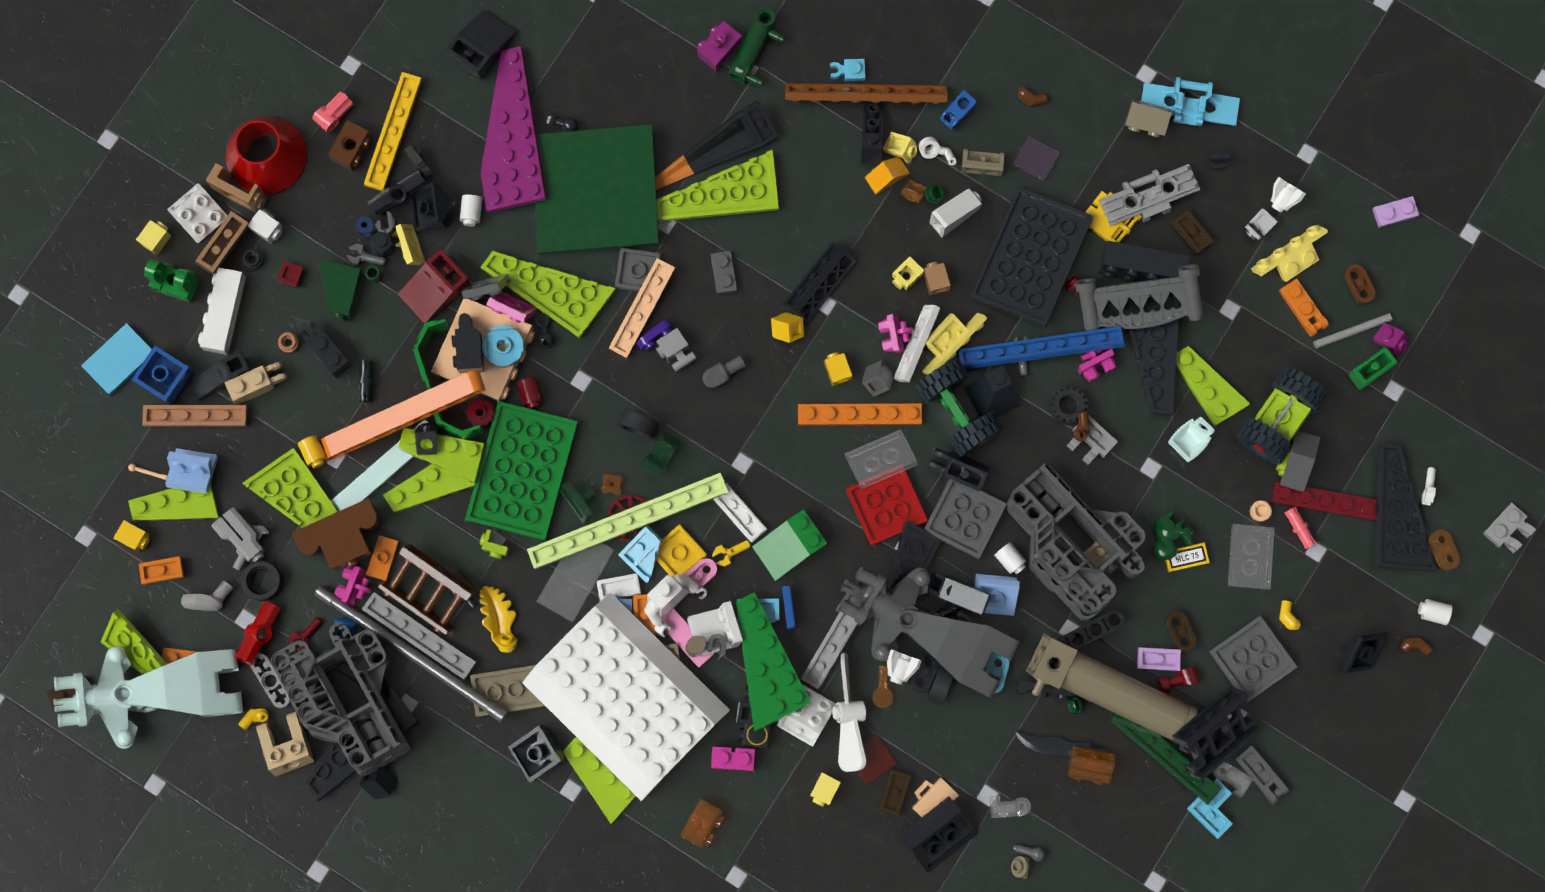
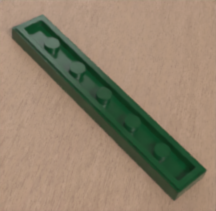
M1117 714L1110 720L1206 805L1221 790L1208 777L1199 780L1188 775L1187 765L1190 761L1159 734Z

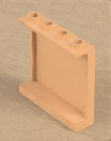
M463 299L431 373L438 378L443 377L447 380L465 374H459L457 368L453 367V356L456 355V348L452 347L451 336L455 335V329H459V316L463 313L469 314L472 318L473 328L480 331L482 342L487 333L496 326L506 325L516 330L524 342V352L519 362H523L527 353L525 348L528 343L531 344L534 338V329L528 323H517L512 321L510 316L506 314L495 313L487 306L470 299ZM502 341L501 345L497 348L503 352L506 351V348H509V345ZM483 353L484 372H480L486 390L481 394L502 402L509 395L510 388L508 386L511 380L514 381L517 377L518 369L516 368L519 362L509 367H497L492 365Z

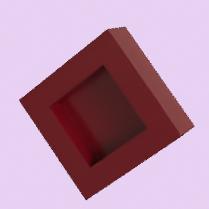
M284 261L277 281L298 288L304 268Z

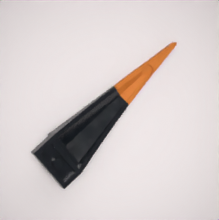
M756 100L744 109L736 112L656 176V190L761 147L779 136L760 102Z

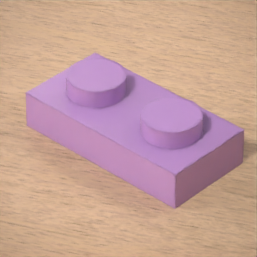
M1413 196L1376 206L1372 209L1379 228L1419 216Z
M1139 647L1137 669L1180 671L1181 650Z

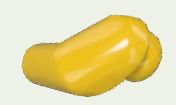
M1282 601L1280 621L1287 629L1298 630L1300 628V621L1291 614L1292 602Z
M263 708L250 709L238 725L247 730L253 722H266L269 718L268 711Z

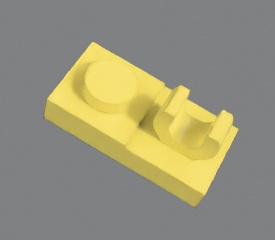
M410 224L397 225L395 227L396 232L392 234V237H399L400 241L395 246L402 248L403 257L407 265H421L425 263L414 226Z

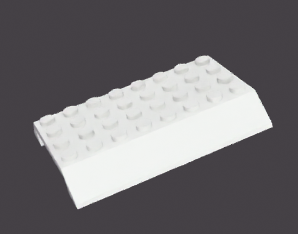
M612 593L595 605L533 668L522 682L641 801L711 728L730 711Z

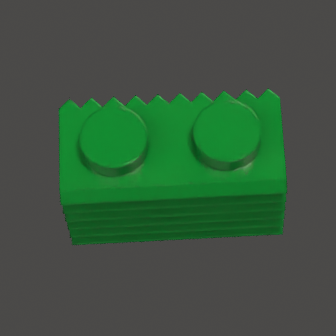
M1383 347L1354 368L1348 376L1356 387L1361 390L1396 365L1397 361L1389 350Z

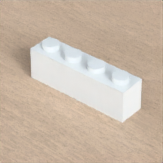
M218 268L217 273L213 275L212 285L214 287L212 293L210 292L208 295V312H205L203 317V324L205 326L198 338V343L204 351L226 355L229 353L246 279L242 272Z

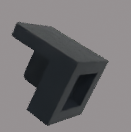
M383 766L369 775L362 776L359 785L374 799H380L391 795L396 783V777Z

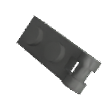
M1252 745L1235 758L1236 762L1272 805L1278 801L1282 794L1285 796L1289 792L1286 785ZM1274 783L1277 788L1272 792L1268 787Z

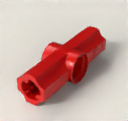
M264 601L254 622L245 628V639L235 656L238 660L248 665H253L263 644L269 642L272 637L271 628L281 611L278 606Z

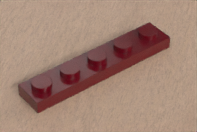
M1280 482L1274 483L1271 503L1291 507L1296 506L1297 508L1375 521L1376 499L1305 487L1304 492L1282 486Z

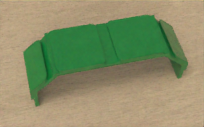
M445 319L425 323L416 340L417 344L414 345L415 349H413L422 380L428 390L433 388L423 353L433 335L450 330V326ZM441 411L434 414L438 426L456 438L471 441L476 439L477 436L484 434L480 425L461 431L445 423Z

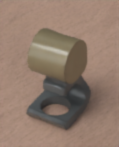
M715 634L706 642L703 636H692L688 640L685 649L689 656L698 657L705 650L712 652L714 644L719 643L718 660L720 661L725 656L726 639L721 634Z

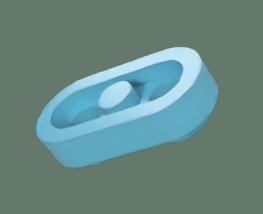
M993 653L985 671L1001 679L995 693H998L1004 686L1009 659ZM995 660H1001V667L995 666Z

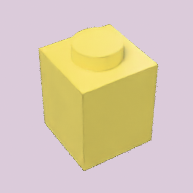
M150 220L136 240L149 251L158 255L171 235L167 232L168 227L159 221L154 223Z
M821 773L810 795L813 797L812 802L822 807L825 804L829 805L841 782Z

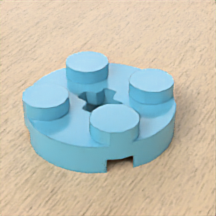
M500 325L492 328L484 337L482 350L492 365L509 367L520 361L524 352V342L521 335L512 327ZM502 341H505L509 348L502 352L497 347L501 345Z

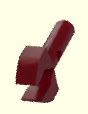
M315 618L302 633L297 634L293 632L289 637V645L296 640H301L310 647L308 638L322 624V621L319 618ZM301 647L297 648V652L303 650Z

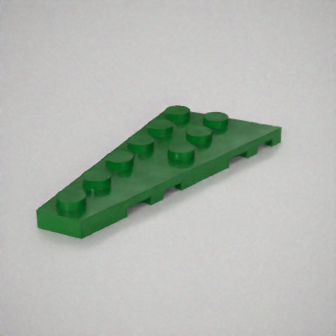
M755 592L736 601L743 640L742 649L753 726L756 733L811 705V702Z

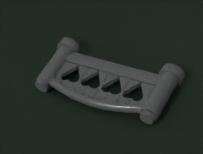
M1190 264L1179 267V276L1103 287H1096V281L1093 278L1076 281L1075 287L1076 292H1079L1085 330L1090 331L1097 330L1100 327L1111 328L1121 326L1122 329H1142L1166 324L1184 316H1188L1191 321L1202 319L1203 311L1198 276L1200 275L1199 265ZM1170 292L1181 302V307H1172L1171 309L1164 307ZM1149 294L1160 304V310L1144 311L1143 307ZM1129 297L1140 308L1139 313L1131 312L1129 315L1123 313V308ZM1108 300L1119 310L1120 314L1118 316L1104 317L1102 315Z

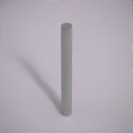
M1388 313L1313 341L1314 347L1317 349L1392 321V316Z

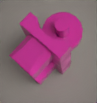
M893 314L887 315V319L878 322L880 332L882 334L890 332L891 339L882 341L883 350L885 352L904 353L903 342H909L908 335L914 333L913 328H907L906 321L899 322L898 316Z
M1112 349L1097 357L1096 355L1101 353V350L1086 352V354L1082 355L1083 361L1090 360L1079 365V369H1077L1079 375L1083 374L1088 382H1091L1099 377L1095 369L1099 365L1103 367L1105 373L1115 370L1116 365Z
M354 566V568L345 567L342 577L349 580L346 587L339 585L335 595L341 598V601L355 606L357 599L362 600L364 593L371 594L372 592L371 589L367 588L369 580L366 579L367 571L358 566Z

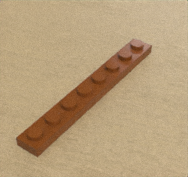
M786 83L785 100L793 102L800 100H810L812 102H819L821 100L832 102L851 101L854 103L861 101H871L873 103L891 101L892 103L912 102L916 104L932 102L939 104L947 102V86Z

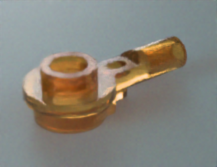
M879 666V688L875 690L872 697L873 703L879 708H887L893 702V694L887 689V666Z

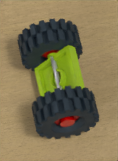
M1285 366L1272 383L1274 391L1257 416L1252 419L1248 418L1236 435L1238 441L1245 448H1248L1250 452L1255 453L1256 456L1261 457L1264 461H1269V463L1275 465L1282 463L1292 448L1290 442L1310 413L1317 412L1327 397V392L1322 386H1319L1317 381L1312 380L1310 376H1306L1304 372H1299L1297 369H1292L1289 366Z

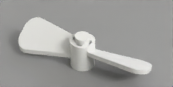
M841 653L845 702H837L832 710L833 718L838 723H841L838 764L846 772L860 771L866 765V757L858 722L865 720L866 708L863 701H850L847 653Z

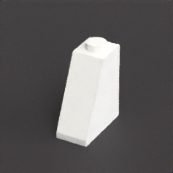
M968 188L934 210L931 214L930 224L943 238L981 208L982 200L980 196Z

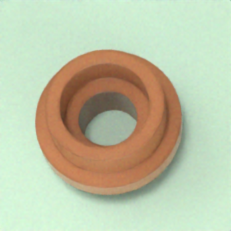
M291 332L282 334L278 339L279 348L286 353L294 352L299 346L298 337ZM287 340H292L291 346H286Z

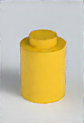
M317 435L307 437L298 442L308 467L318 468L325 464L324 461L327 457Z

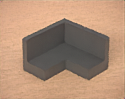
M1297 431L1280 485L1304 492L1316 458L1320 437Z

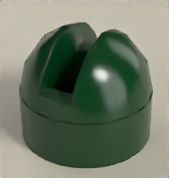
M1073 697L1068 701L1067 707L1071 713L1079 714L1084 710L1085 704L1081 698ZM1074 700H1077L1080 710L1076 711Z

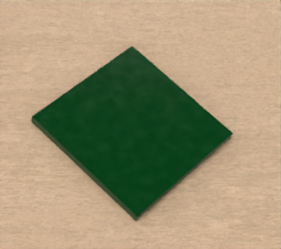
M652 124L536 134L547 200L535 202L538 254L659 244Z

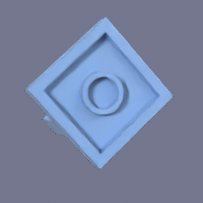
M177 448L176 452L169 451L167 460L170 470L165 482L166 487L207 494L218 461L217 455Z
M976 574L975 588L991 595L985 613L1014 616L1019 592V581H1017V578Z

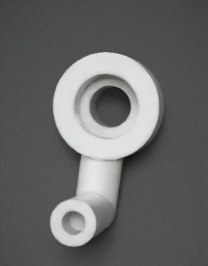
M926 137L920 141L919 151L924 158L931 159L940 154L945 155L950 165L956 164V159L951 149L940 146L935 138Z

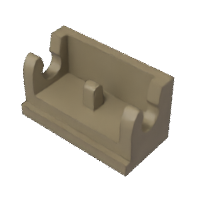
M963 149L962 173L1002 176L1004 153L996 154Z

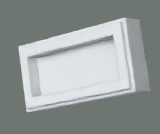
M637 573L597 581L600 601L610 593L617 599L641 595Z

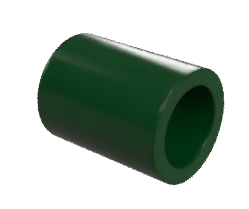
M369 266L366 269L365 275L371 283L377 284L382 280V274L376 266ZM377 272L375 277H370L371 273Z

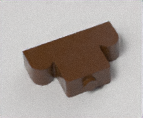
M368 498L292 532V535L303 554L308 557H315L323 551L329 567L336 571L346 566L347 568L354 567L359 564V560L371 555V550L362 531L375 530L380 520L373 502Z

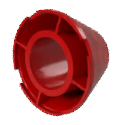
M259 116L244 122L234 131L226 148V164L232 178L249 192L254 184H257L265 195L275 194V192L291 187L302 175L307 161V148L301 133L287 120L275 116ZM264 136L278 139L276 151L269 159L262 162L247 160L248 148L256 139Z

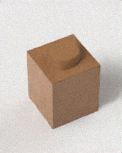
M932 262L927 264L923 275L929 295L949 291L950 282L944 263Z

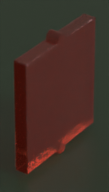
M876 735L863 744L866 757L865 767L860 771L854 772L858 773L865 784L868 785L897 763L889 754V749L884 747Z

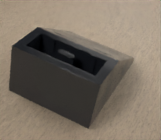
M482 10L456 35L445 51L449 59L481 80L498 58L501 51L515 35L516 31L485 10Z

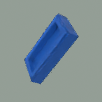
M783 586L782 593L787 630L795 628L791 587Z

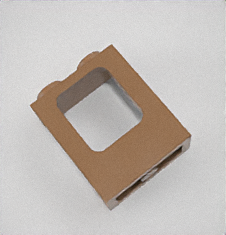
M215 163L205 180L215 192L255 213L263 208L266 203V195L257 184H254L248 194L230 185L231 176L221 165Z

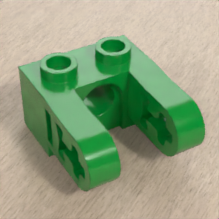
M149 259L144 270V276L150 281L148 286L154 291L191 303L199 283V279L194 275L195 273L188 269L179 268L177 270L175 269L176 266L166 262L162 264L159 261Z

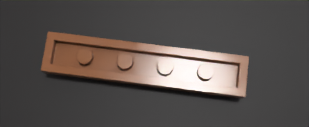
M143 405L142 426L247 427L248 406Z

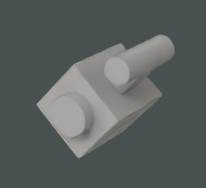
M678 328L657 340L658 347L656 350L662 359L666 358L669 362L676 357L678 360L672 364L675 372L696 359L693 352L686 356L683 352L688 350L689 346Z

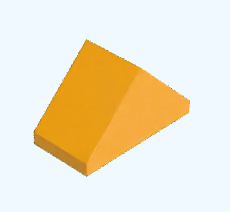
M896 157L880 163L865 179L876 195L908 176L910 172L900 157Z

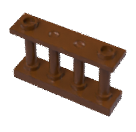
M412 544L404 546L399 553L404 557L401 567L391 583L387 580L381 583L378 588L383 591L385 596L394 598L430 623L435 631L446 635L454 629L448 622L461 601L470 600L478 590ZM415 564L420 568L421 573L409 593L406 594L398 586L410 566ZM428 576H432L437 580L438 585L425 606L415 600V597ZM445 588H449L455 592V597L441 618L431 610Z

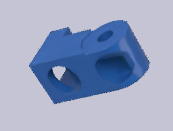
M963 90L939 120L949 129L953 130L962 119L977 107V101Z

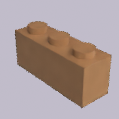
M231 211L196 259V264L214 275L247 230L249 223Z

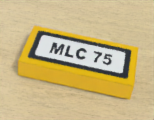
M1205 543L1178 548L1175 557L1165 560L1168 573L1210 563Z

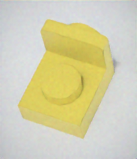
M891 132L883 147V151L901 157L905 162L911 163L917 154L918 145L910 137Z

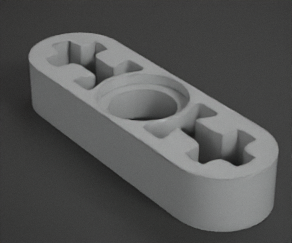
M258 653L253 665H250L273 705L278 708L288 707L291 701L271 665V660L268 656ZM257 659H265L263 666L266 670L271 668V671L264 673L261 667H256ZM269 675H274L277 679L276 684L272 687H268L265 683ZM278 689L281 695H286L285 703H277L279 696L276 692L272 694L271 691Z

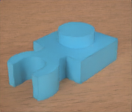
M844 59V65H840L837 62L830 63V68L838 70L837 73H831V79L845 76V81L865 80L864 59Z

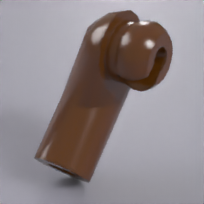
M1020 87L1018 89L1019 99L1027 106L1047 103L1045 93L1034 95L1027 87Z

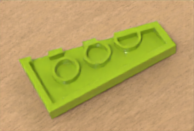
M1189 346L1177 352L1176 368L1214 426H1217L1250 405L1244 397Z
M119 609L114 611L101 643L109 649L115 646L123 648L131 666L142 675L167 665Z

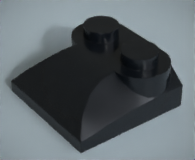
M543 724L508 746L529 783L553 767L561 764L564 760V752L551 730Z

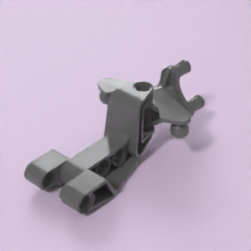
M864 567L859 568L855 579L870 586L861 587L849 579L844 581V584L851 588L842 585L841 591L855 597L859 602V607L844 599L838 611L854 618V621L859 624H863L871 617L875 618L871 654L876 660H888L890 651L898 649L895 638L900 632H904L922 648L926 649L958 682L992 698L1001 679L985 671L993 653L999 654L1011 661L1021 643L1020 641L987 624L946 618L927 608L915 606L917 596L927 593L928 584L930 583V575L924 568L919 567L912 570L889 592L886 591V577L880 574L876 575L864 569Z

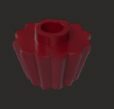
M479 399L478 401H472V404L467 406V420L472 422L473 426H487L488 422L493 420V406L489 405L488 401ZM483 410L484 413L482 416H477V411Z

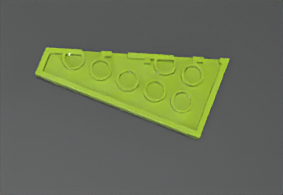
M773 149L757 158L754 157L743 164L733 166L710 176L704 181L696 182L688 188L657 199L658 222L779 210Z
M492 251L481 266V269L492 277L509 274L511 282L507 283L506 287L579 339L616 291V288L610 286L607 287L597 282L587 281L574 275L541 267L537 264L521 261Z
M294 448L242 483L302 528L338 512Z

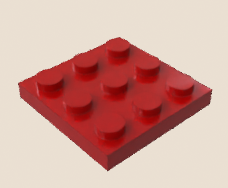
M903 465L846 489L870 546L901 534L904 520L916 526L928 522Z

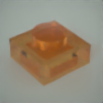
M909 179L901 195L910 201L919 203L925 195L926 187Z

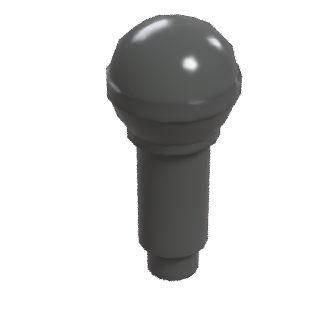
M1014 844L1013 850L1017 853L1031 856L1035 861H1042L1045 858V851L1041 847L1030 848Z

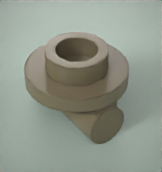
M1018 856L1014 858L1011 864V871L1015 877L1028 879L1030 857Z

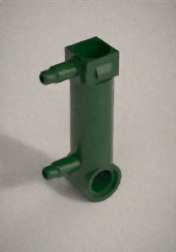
M761 8L756 12L755 20L729 71L730 78L743 84L749 81L755 85H763L764 80L751 74L759 54L768 37L776 41H785V36L773 30L775 27V13L770 8ZM763 17H767L770 19V22L762 23L760 20Z

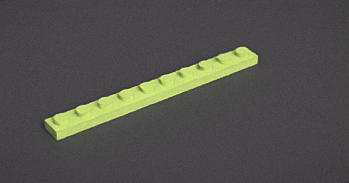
M718 473L531 547L527 551L534 569H538L727 494L728 490L721 473Z

